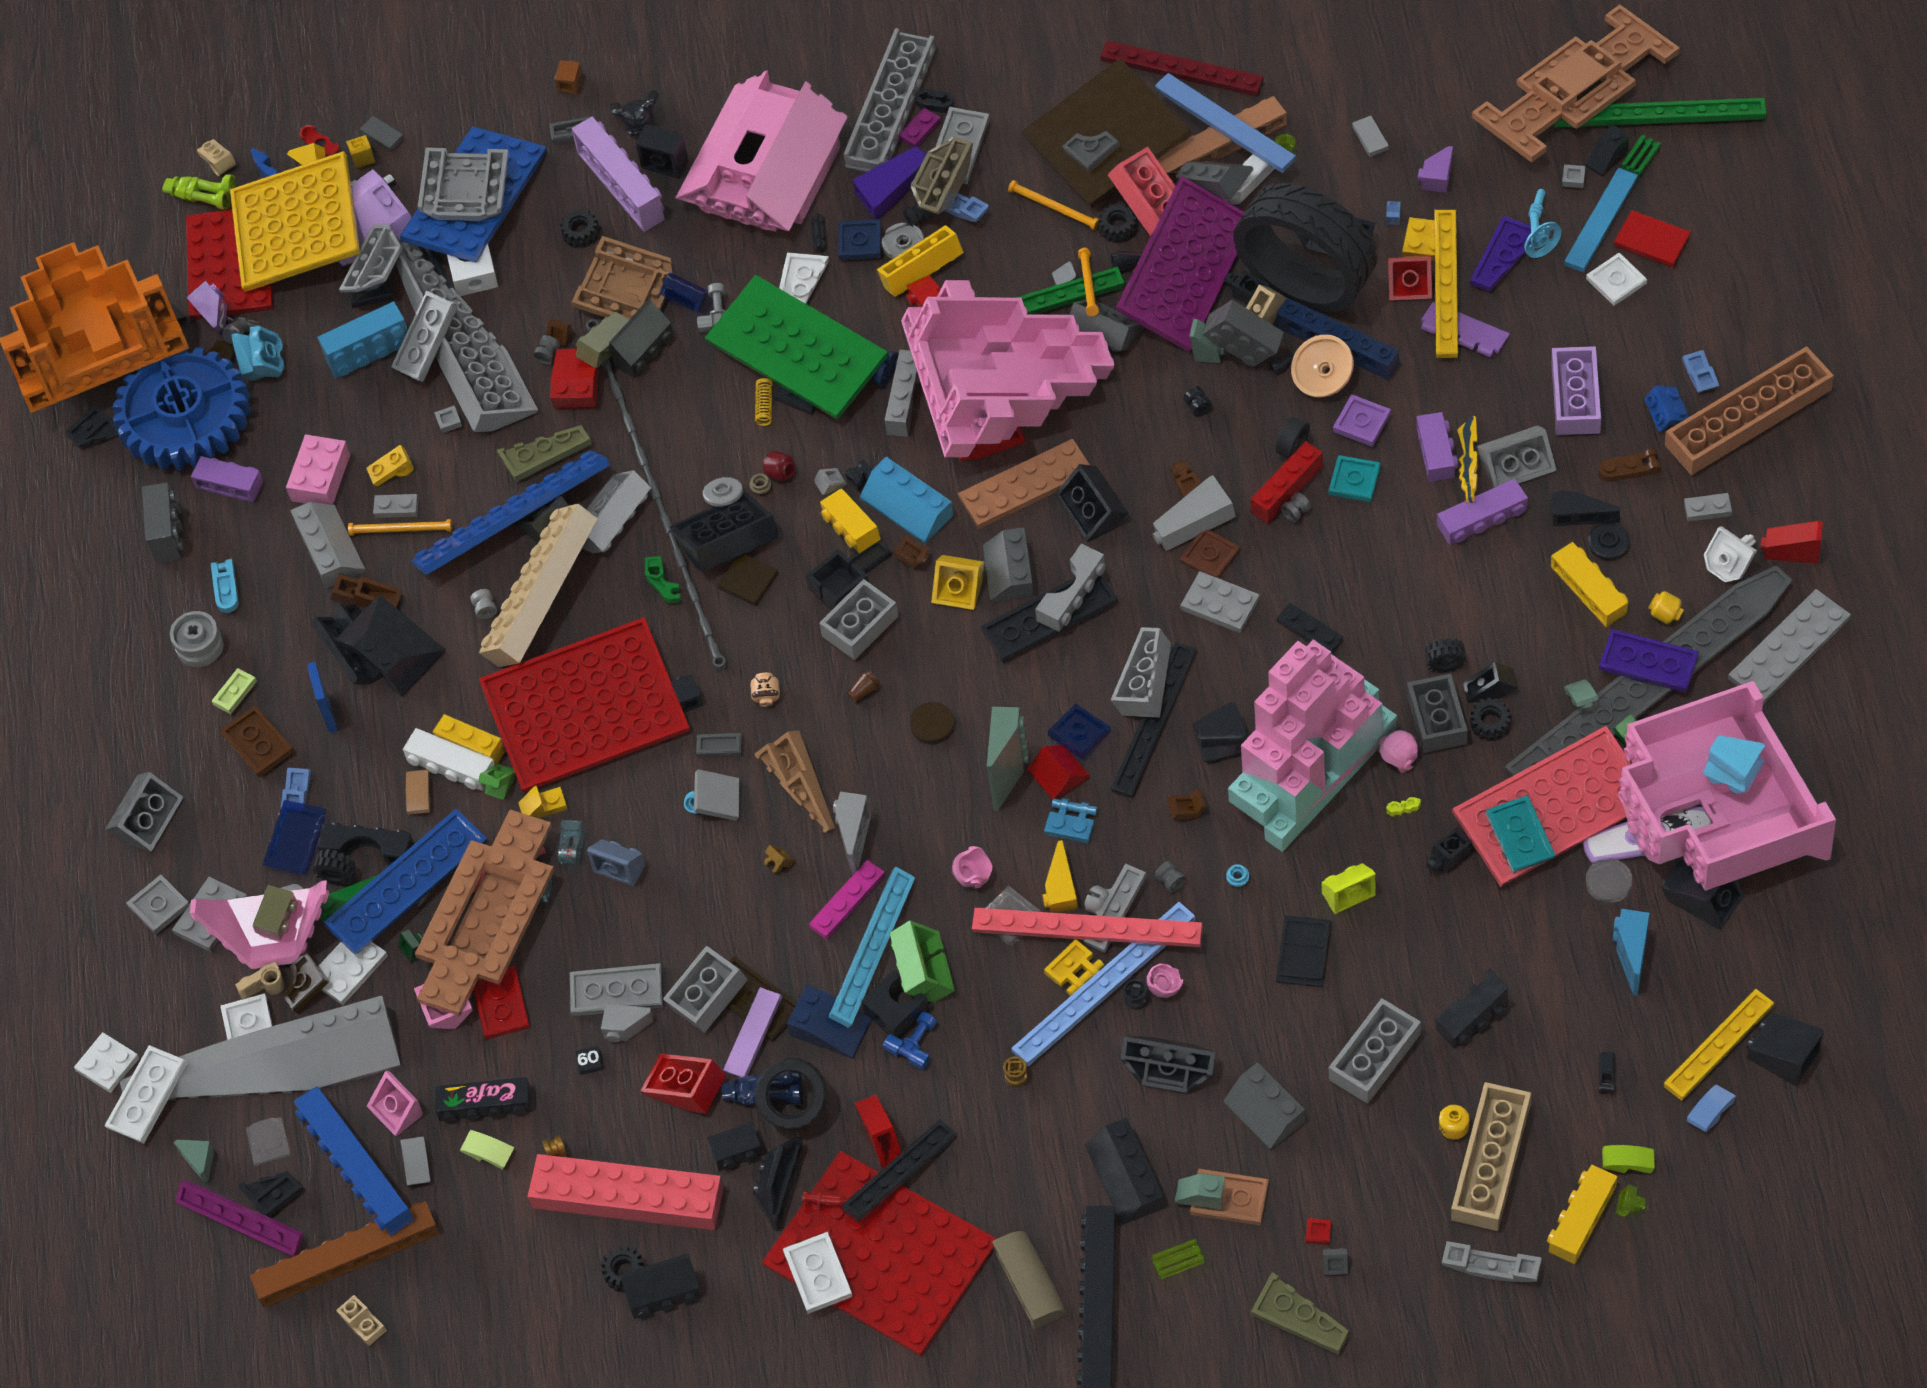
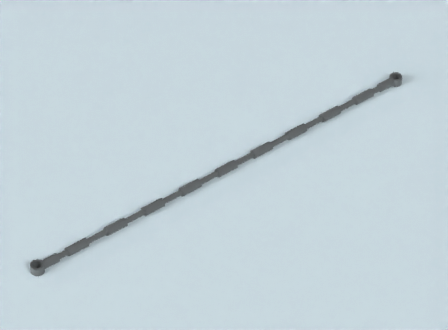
M591 319L586 323L588 333L591 330V326L599 325L597 320ZM607 359L602 363L603 367L607 370L611 381L610 386L616 402L619 403L628 434L632 437L639 463L645 471L648 485L651 487V495L654 502L657 503L661 514L660 519L666 535L669 536L672 543L675 559L679 569L683 572L687 583L686 588L692 604L695 605L704 636L710 644L709 649L713 657L714 669L723 671L727 666L725 657L721 655L717 643L714 642L712 629L707 617L703 613L700 605L701 600L695 584L689 576L683 552L669 526L672 523L663 507L662 497L656 481L652 478L649 462L643 447L640 446L632 417L626 409L620 385L614 377L610 359Z

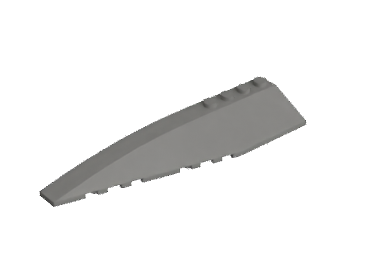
M400 236L397 237L403 249L396 260V265L415 314L426 291L458 305L435 357L473 431H494L537 413L538 408L503 345L499 346L496 343V337L492 332L488 333L483 328L484 323L471 314L472 309L453 288L448 289L446 286L447 280L442 275L438 276L434 271V265L422 257L423 253L415 245L401 242Z
M378 996L238 1036L180 1056L179 1058L186 1060L188 1064L168 1100H176V1097L195 1099L199 1098V1096H210L212 1098L248 1096L249 1093L266 1095L269 1092L293 1093V1091L300 1090L308 1092L316 1086L319 1089H324L401 1067L389 1012L383 996ZM132 1076L120 1080L122 1093Z

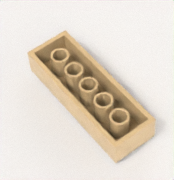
M1487 1082L1484 1083L1451 1208V1221L1494 1231L1499 1230L1531 1105V1092Z

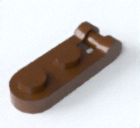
M1648 449L1643 453L1603 460L1599 464L1598 475L1604 481L1613 482L1659 473L1661 465L1657 461L1656 449Z

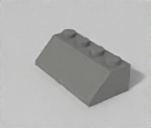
M634 470L613 474L586 509L598 519L582 547L583 549L591 553L607 551L612 544L611 540L614 536L622 532L624 523L636 513V507L648 497L647 493L651 487Z
M308 502L290 510L326 589L335 585L338 574L352 578L366 572L335 505Z

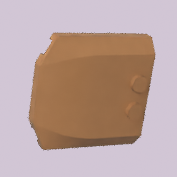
M602 236L582 285H579L572 300V307L602 317H609L614 312H617L629 320L648 299L661 310L673 284L671 258Z

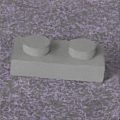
M1728 493L1684 499L1688 522L1732 516Z
M375 495L373 515L375 518L417 517L418 495Z

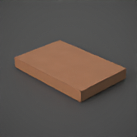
M1198 1169L1197 1174L1224 1176L1226 1190L1222 1210L1191 1206L1190 1215L1261 1226L1269 1179Z

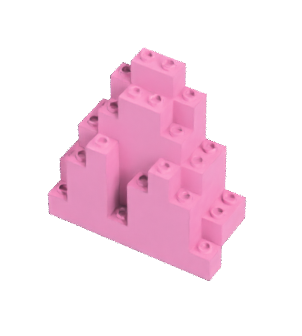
M945 280L937 297H927L922 307H908L901 320L944 457H969L976 444H1000L1001 440H1010L1017 426H1041L1048 416L1050 409H1059L1066 396H1089L1096 386L1097 379H1107L1114 368V360L1108 350V343L1105 341L1103 332H1079V325L1076 324L1074 315H1027V308L1024 307L1022 298L975 297V292L971 288L969 280Z

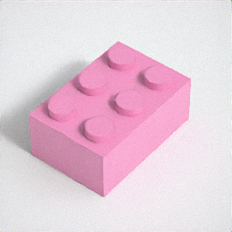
M305 434L286 486L292 502L304 504L316 502L333 505L350 458L346 441Z

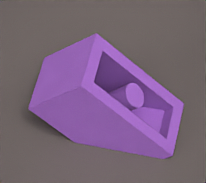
M1453 146L1446 147L1424 161L1423 169L1419 168L1418 181H1421V190L1447 192L1453 161Z

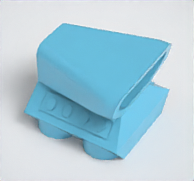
M261 326L250 327L249 336L231 334L239 370L243 378L254 381L263 377H279L282 374L284 361L280 356V351L283 349V344L279 334Z
M1718 735L1709 750L1708 762L1703 774L1713 784H1727L1733 793H1747L1762 769L1765 759L1759 757L1765 744Z

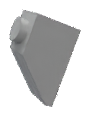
M605 1004L601 1026L604 1039L611 1042L628 1041L653 1023L654 1017L651 1008Z

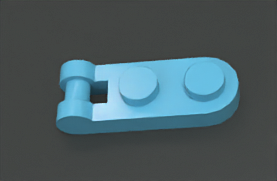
M233 559L225 560L224 563L219 564L218 562L211 563V572L216 604L223 613L233 612L239 605Z

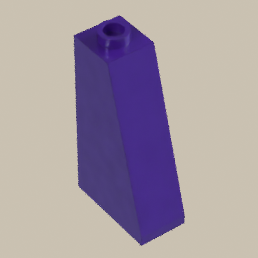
M917 146L852 180L854 193L874 219H879L911 189V182L915 179L926 156V153L924 151L921 152Z

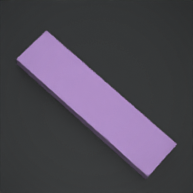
M759 988L723 1069L725 1073L738 1078L748 1075L780 1004L781 994Z

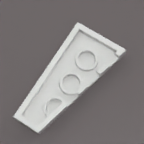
M787 253L779 288L806 304L829 262V257Z

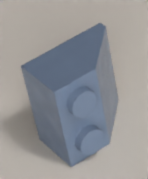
M600 840L587 849L594 873L633 887L646 865L643 854L639 850L634 848L627 849L615 841Z

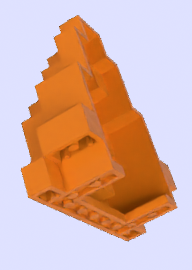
M74 242L36 257L40 269L21 276L29 300L10 307L18 331L0 338L3 351L31 413L189 349L158 274L137 282L128 259L108 267L98 245L79 253Z

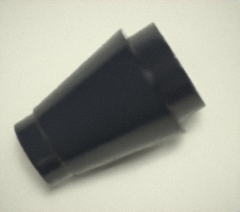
M1116 250V253H1111L1112 268L1118 267L1119 271L1136 267L1142 253Z

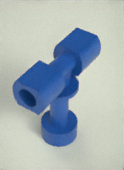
M921 1012L916 1021L919 1025L910 1038L905 1037L902 1041L889 1034L883 1043V1050L896 1057L901 1054L908 1058L909 1064L922 1071L928 1065L930 1055L919 1050L918 1042L925 1031H931L937 1023V1020L926 1012Z

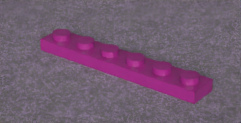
M185 1179L180 1182L175 1203L293 1257L299 1254L304 1233Z

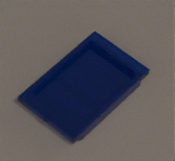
M284 800L262 865L305 875L310 867L323 823L325 822L326 808Z

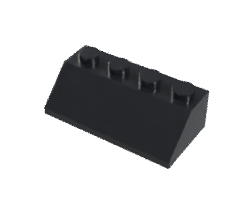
M1127 1117L1104 1126L1085 1144V1148L1112 1206H1115V1213L1121 1226L1165 1208L1163 1194Z

